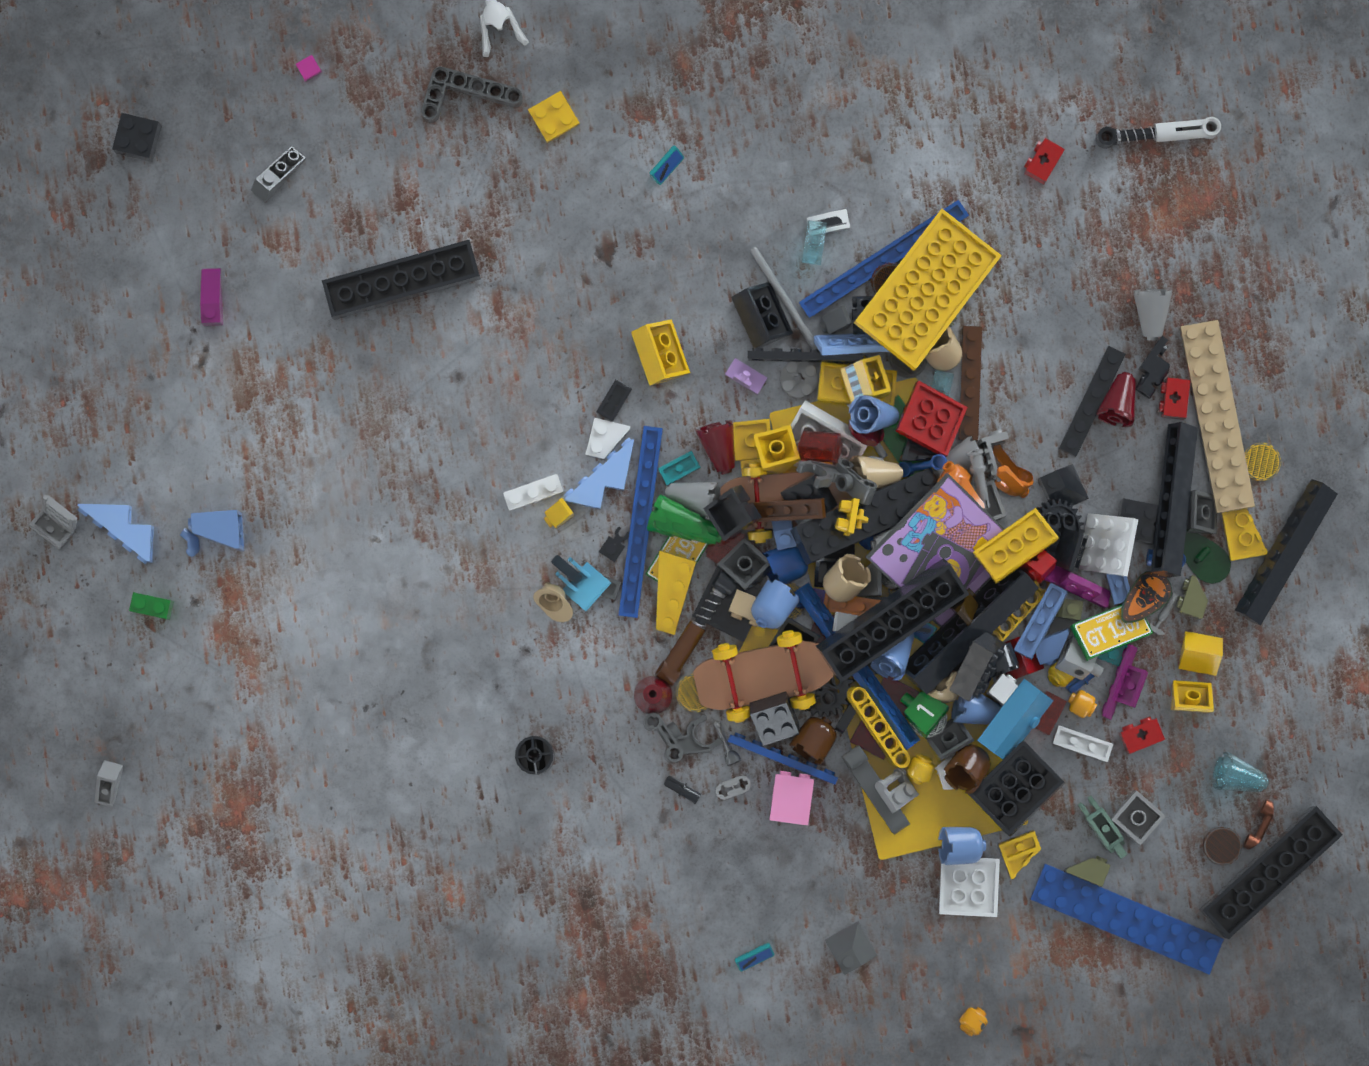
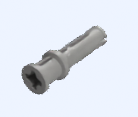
M983 449L968 451L966 456L969 457V472L973 474L975 491L983 501L984 509L991 506L984 474L986 466L983 464Z

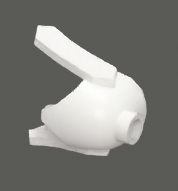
M485 0L487 6H485L483 14L480 16L483 57H489L491 50L486 25H493L500 31L503 29L504 21L508 18L517 40L524 46L527 45L529 41L520 29L510 8L505 7L500 2H497V0Z

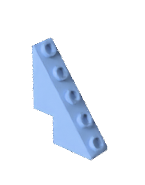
M626 439L621 444L623 448L618 452L614 450L606 457L608 461L603 465L599 463L592 470L594 473L589 478L587 476L583 477L578 482L579 486L575 490L571 488L563 495L565 502L601 510L605 487L624 491L634 439Z
M77 504L79 506L77 510L85 517L89 514L94 518L92 522L100 529L104 526L109 530L107 534L115 541L120 539L123 542L122 546L130 553L132 550L138 554L137 558L145 565L147 562H153L154 526L131 524V506Z

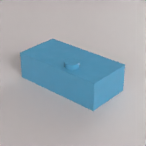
M1023 679L977 741L1004 760L1026 738L1030 731L1039 724L1040 718L1052 704L1053 700L1026 679Z

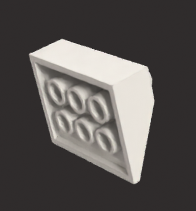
M806 400L790 425L800 461H814L815 458H826V461H833V465H836L837 460L840 458L850 461L852 456H862L867 448V445L859 442L851 434L848 424Z

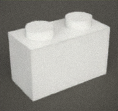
M1002 674L986 694L998 704L1003 705L1018 687L1015 684L1017 680L1009 674Z

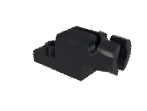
M1163 336L1159 338L1139 367V370L1144 375H1141L1136 391L1148 399L1156 391L1152 385L1160 386L1169 373L1170 364L1158 356V354L1162 356L1168 348L1165 345L1168 339Z

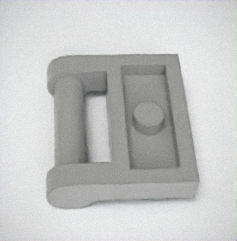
M897 767L891 775L875 783L877 792L892 814L919 795L907 778L905 768ZM898 780L900 784L889 792L887 787Z

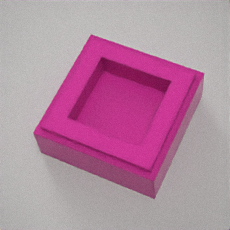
M312 55L296 63L305 82L322 72Z

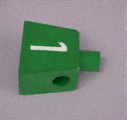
M906 692L900 702L908 707L904 712V716L925 739L949 711L948 705L924 692H920L916 698Z

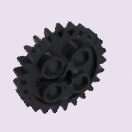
M1061 499L1047 500V502L1041 503L1042 507L1036 508L1059 537L1057 541L1044 549L1054 558L1056 557L1064 528L1081 533L1085 532V530L1080 528V526L1084 525V522H1079L1082 515H1076L1078 509H1072V503L1067 504V500Z
M831 678L825 685L838 689L839 693L830 689H823V687L818 688L815 693L816 703L804 711L812 709L811 715H815L818 711L819 717H823L824 712L827 717H830L831 711L834 715H837V708L843 711L845 709L842 704H850L847 700V691L851 687L850 684L855 682V680L847 678L835 686ZM827 693L833 695V702L830 704L825 700Z

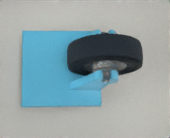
M556 555L551 561L559 569L555 575L567 584L563 589L565 594L585 611L592 606L611 584L607 578L588 562L581 567L571 557L565 561L559 555Z

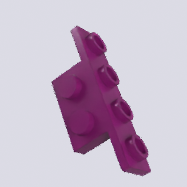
M1055 566V569L1044 579L1104 609L1108 607L1111 596L1109 590L1064 568Z
M1128 644L1122 653L1123 660L1116 670V679L1114 684L1110 686L1109 698L1102 708V716L1109 720H1112L1118 702L1133 708L1136 707L1148 675L1146 670L1132 666L1138 648L1131 644Z

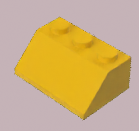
M672 319L646 324L631 332L649 386L664 383L690 373Z

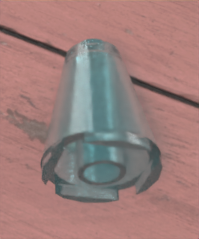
M1223 752L1224 757L1218 758L1213 771V778H1216V783H1213L1215 789L1262 792L1268 787L1269 779L1267 774L1229 752Z

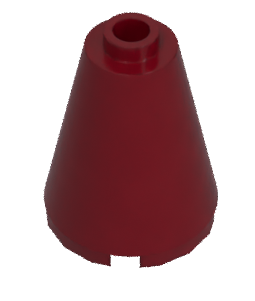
M1122 372V374L1116 376L1097 410L1096 415H1099V420L1112 426H1116L1117 423L1123 424L1122 427L1125 428L1133 426L1135 421L1136 379L1131 373Z
M725 420L726 424L723 425L720 422L702 426L700 430L696 429V434L716 472H721V475L731 473L732 469L735 468L734 427L732 420Z
M649 676L637 684L634 691V700L641 711L647 714H659L669 707L672 701V690L668 683L656 676ZM654 690L657 693L656 697L651 698L649 692Z

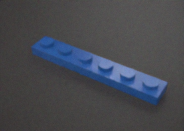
M739 733L730 734L727 742L831 784L835 785L838 777L834 776L835 772L826 768L824 771L816 769L818 765L808 761L806 764L798 762L800 758L791 754L788 757L781 755L782 751L771 747L770 750L763 748L761 742L754 739L752 743L746 741V736Z

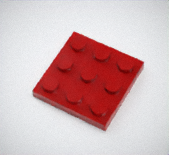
M918 380L913 387L895 431L932 452L943 454L947 457L968 407Z

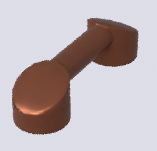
M1268 799L1265 800L1261 807L1260 813L1264 814L1265 817L1256 835L1254 836L1249 833L1243 844V847L1248 850L1262 841L1274 816L1273 802Z

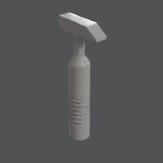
M1174 592L1160 613L1156 625L1149 624L1152 631L1157 635H1165L1158 628L1166 620L1180 597Z

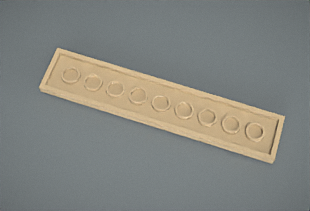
M1215 320L1181 326L1182 343L1216 514L1255 507L1219 322Z

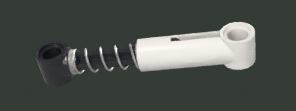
M1208 117L1199 120L1156 123L1153 128L1148 126V128L1140 127L1139 129L1131 128L1130 130L1123 128L1119 130L1106 126L1098 132L1096 143L1099 147L1107 149L1125 141L1129 143L1130 141L1138 142V140L1147 141V139H1153L1156 142L1198 138L1212 139L1220 132L1221 122L1215 117ZM1206 124H1212L1215 127V131L1209 132L1206 129ZM1102 134H1109L1111 141H1104Z

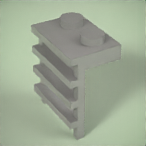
M1001 429L990 432L988 437L981 438L978 441L979 446L983 445L982 456H986L987 462L985 464L990 469V473L987 475L988 479L992 478L994 481L997 479V482H1000L1001 479L997 477L998 468L991 446L1005 443L1009 439L1007 431L1002 432Z
M44 495L42 498V510L32 520L29 527L57 549H60L77 530L76 520L78 518L49 495Z

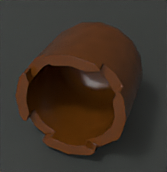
M818 717L808 718L799 729V735L794 736L789 746L794 747L792 750L806 760L810 757L816 760L814 764L821 766L837 738V733L831 726L832 721L826 717L821 719Z
M972 744L966 745L958 750L945 766L946 775L944 778L955 790L960 788L966 791L965 794L974 793L989 772L991 766L990 757L981 747Z

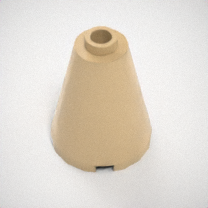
M860 455L850 458L854 465L853 470L863 479L875 482L877 489L897 483L903 478V469L897 463Z

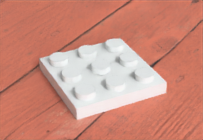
M1088 513L1084 534L1088 535V540L1079 570L1128 576L1138 519Z
M980 858L976 863L962 865H945L941 863L939 914L997 917L1000 859Z

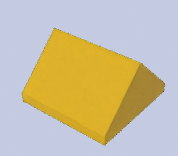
M790 425L753 435L764 471L784 473L800 461Z
M1185 631L1178 669L1216 676L1223 657V638Z
M1173 680L1171 710L1213 713L1212 683Z

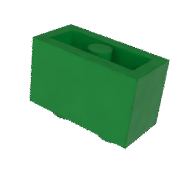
M133 592L129 611L170 620L174 601Z

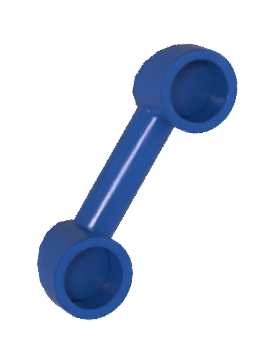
M943 454L934 455L929 461L915 464L900 462L899 465L903 469V477H909L919 470L929 468L942 470L947 459Z

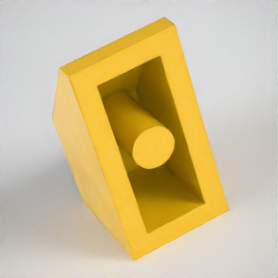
M560 498L544 512L546 515L544 520L550 528L554 526L555 529L574 517V513L563 498Z

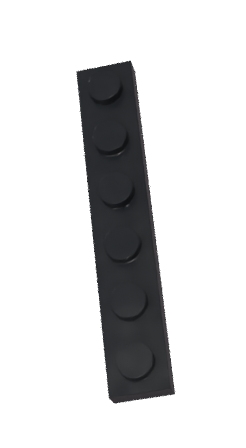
M1107 347L1061 442L1060 450L1074 457L1077 456L1096 417L1097 410L1104 400L1126 355L1125 353L1113 347Z
M752 348V351H748L747 358L748 361L855 363L863 359V353L821 355L818 349L802 352V349L793 348L790 349V352H786L782 348H771V351H764V348Z

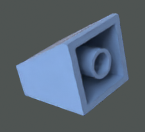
M227 510L191 513V518H188V528L192 530V533L233 549L244 551L243 522L240 511Z

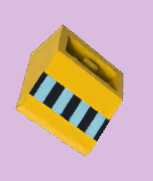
M880 355L862 359L840 369L850 403L859 396L869 395L879 399L888 396L891 392Z

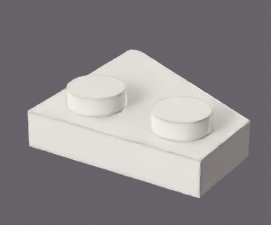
M594 418L585 455L604 460L624 435L628 433L630 426Z

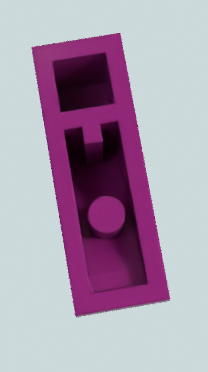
M221 268L201 269L200 308L201 324L203 326L223 325Z

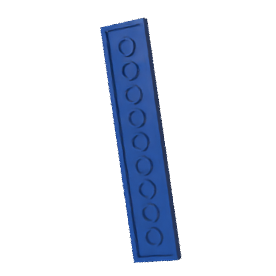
M1044 864L1030 900L1209 975L1224 941L1219 936L1047 864Z

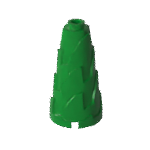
M660 494L653 506L655 507L654 511H651L647 531L670 537L676 536L689 541L695 540L705 544L716 545L717 542L721 543L722 537L710 520L684 508V505Z

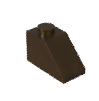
M970 588L967 589L969 595L951 607V610L968 626L972 623L979 605L974 599L976 597L975 593Z

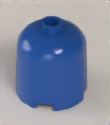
M797 546L782 550L775 548L762 553L767 558L772 570L767 575L771 583L777 580L786 585L800 579L808 572V565L806 566Z

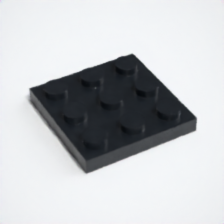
M719 566L716 567L692 617H697L696 614L700 613L701 607L706 603L705 600H708L710 597V592L713 589L712 582L716 575L723 570ZM737 583L731 595L721 599V604L717 605L716 612L712 613L711 619L706 624L744 642L752 626L748 624L750 620L745 618L738 620L731 617L732 613L728 612L737 589L757 597L763 587L756 584L744 590Z

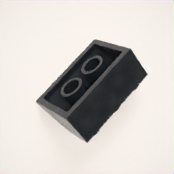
M770 282L746 288L731 297L753 348L769 345L793 334Z

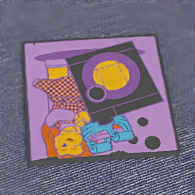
M946 473L868 553L866 558L898 588H901L944 558L951 564L966 590L970 588L976 594L991 579V576L973 555V552L1005 529ZM949 608L932 621L941 628L955 613Z

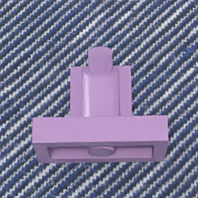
M736 358L725 373L727 377L757 395L767 380V377Z

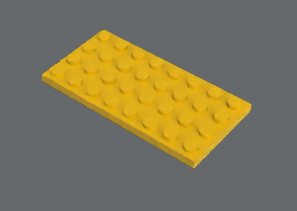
M941 209L854 321V324L908 367L915 370L1002 255L944 209Z

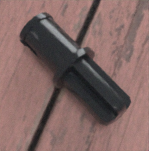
M668 776L664 782V785L678 793L679 797L683 796L694 804L697 803L701 796V793L687 786V783L684 784L672 776Z

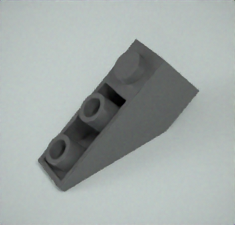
M291 146L255 178L251 191L262 201L266 202L281 188L306 158Z

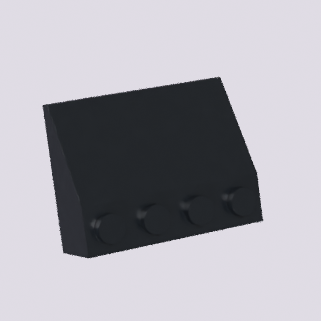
M1023 740L983 779L978 789L968 795L1011 837L1066 782Z

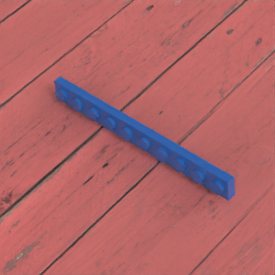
M959 200L944 209L959 222L969 217V214ZM937 214L801 300L799 305L807 317L810 319L871 280L872 274L879 266L889 262L897 263L902 260Z
M643 427L618 616L638 618L649 536L647 525L653 506L663 428Z
M809 582L796 590L794 593L798 596L799 602L802 603L809 616L817 624L821 633L826 638L836 632L832 631L834 617ZM868 665L853 674L854 679L861 688L867 691L904 748L907 750L920 741V738Z

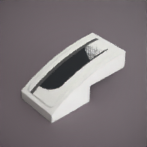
M847 209L807 218L811 237L851 228Z

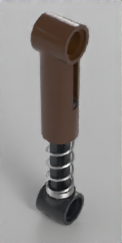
M723 570L713 580L711 595L708 600H705L706 603L701 607L700 613L696 614L695 621H689L669 655L662 661L655 673L656 677L671 686L679 678L681 669L706 631L704 627H706L707 621L711 619L712 613L716 612L717 605L721 604L720 601L725 596L731 595L737 585V582Z

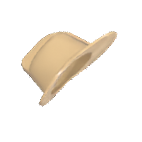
M546 582L542 589L534 593L535 603L552 620L567 622L572 618L573 609L565 599V592L562 587Z

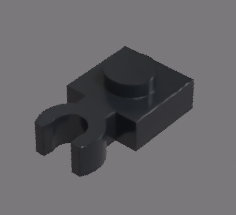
M621 527L615 530L614 539L608 536L599 550L600 554L614 563L625 548L621 542L629 537V532L624 537L619 536Z

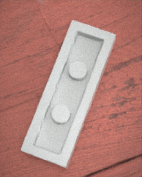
M558 474L506 491L503 494L509 511L561 494L564 491Z
M1059 725L1052 742L1054 745L1104 762H1108L1113 747L1112 743Z

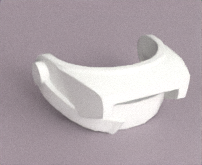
M953 753L935 767L943 790L954 789L944 778L946 775L944 768L956 753Z

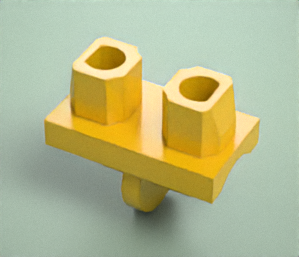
M853 498L851 501L841 500L839 502L838 511L847 513V518H838L835 529L844 532L845 536H850V534L854 533L855 524L856 529H861L862 523H868L869 518L864 516V510H858L860 499Z

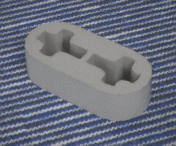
M738 776L720 783L716 787V795L722 800L735 797L747 792L750 789L751 782L746 776ZM739 779L748 782L744 790L741 787L735 789L734 785L739 783ZM724 785L725 788L732 786L733 790L727 792L728 796L724 797L723 794H719L721 786Z

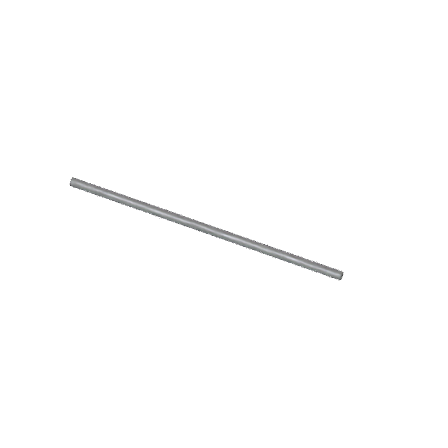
M757 247L750 250L751 254L811 349H818L814 344V337ZM881 444L873 446L880 458L883 459L888 456Z

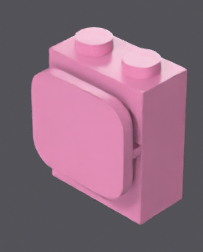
M780 771V774H775L769 820L808 825L814 779H810L811 775L799 773V777L791 776V772Z

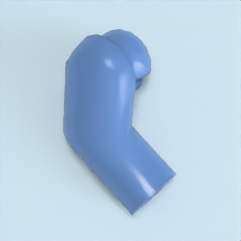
M185 528L180 536L187 541V555L194 557L200 550L199 539Z

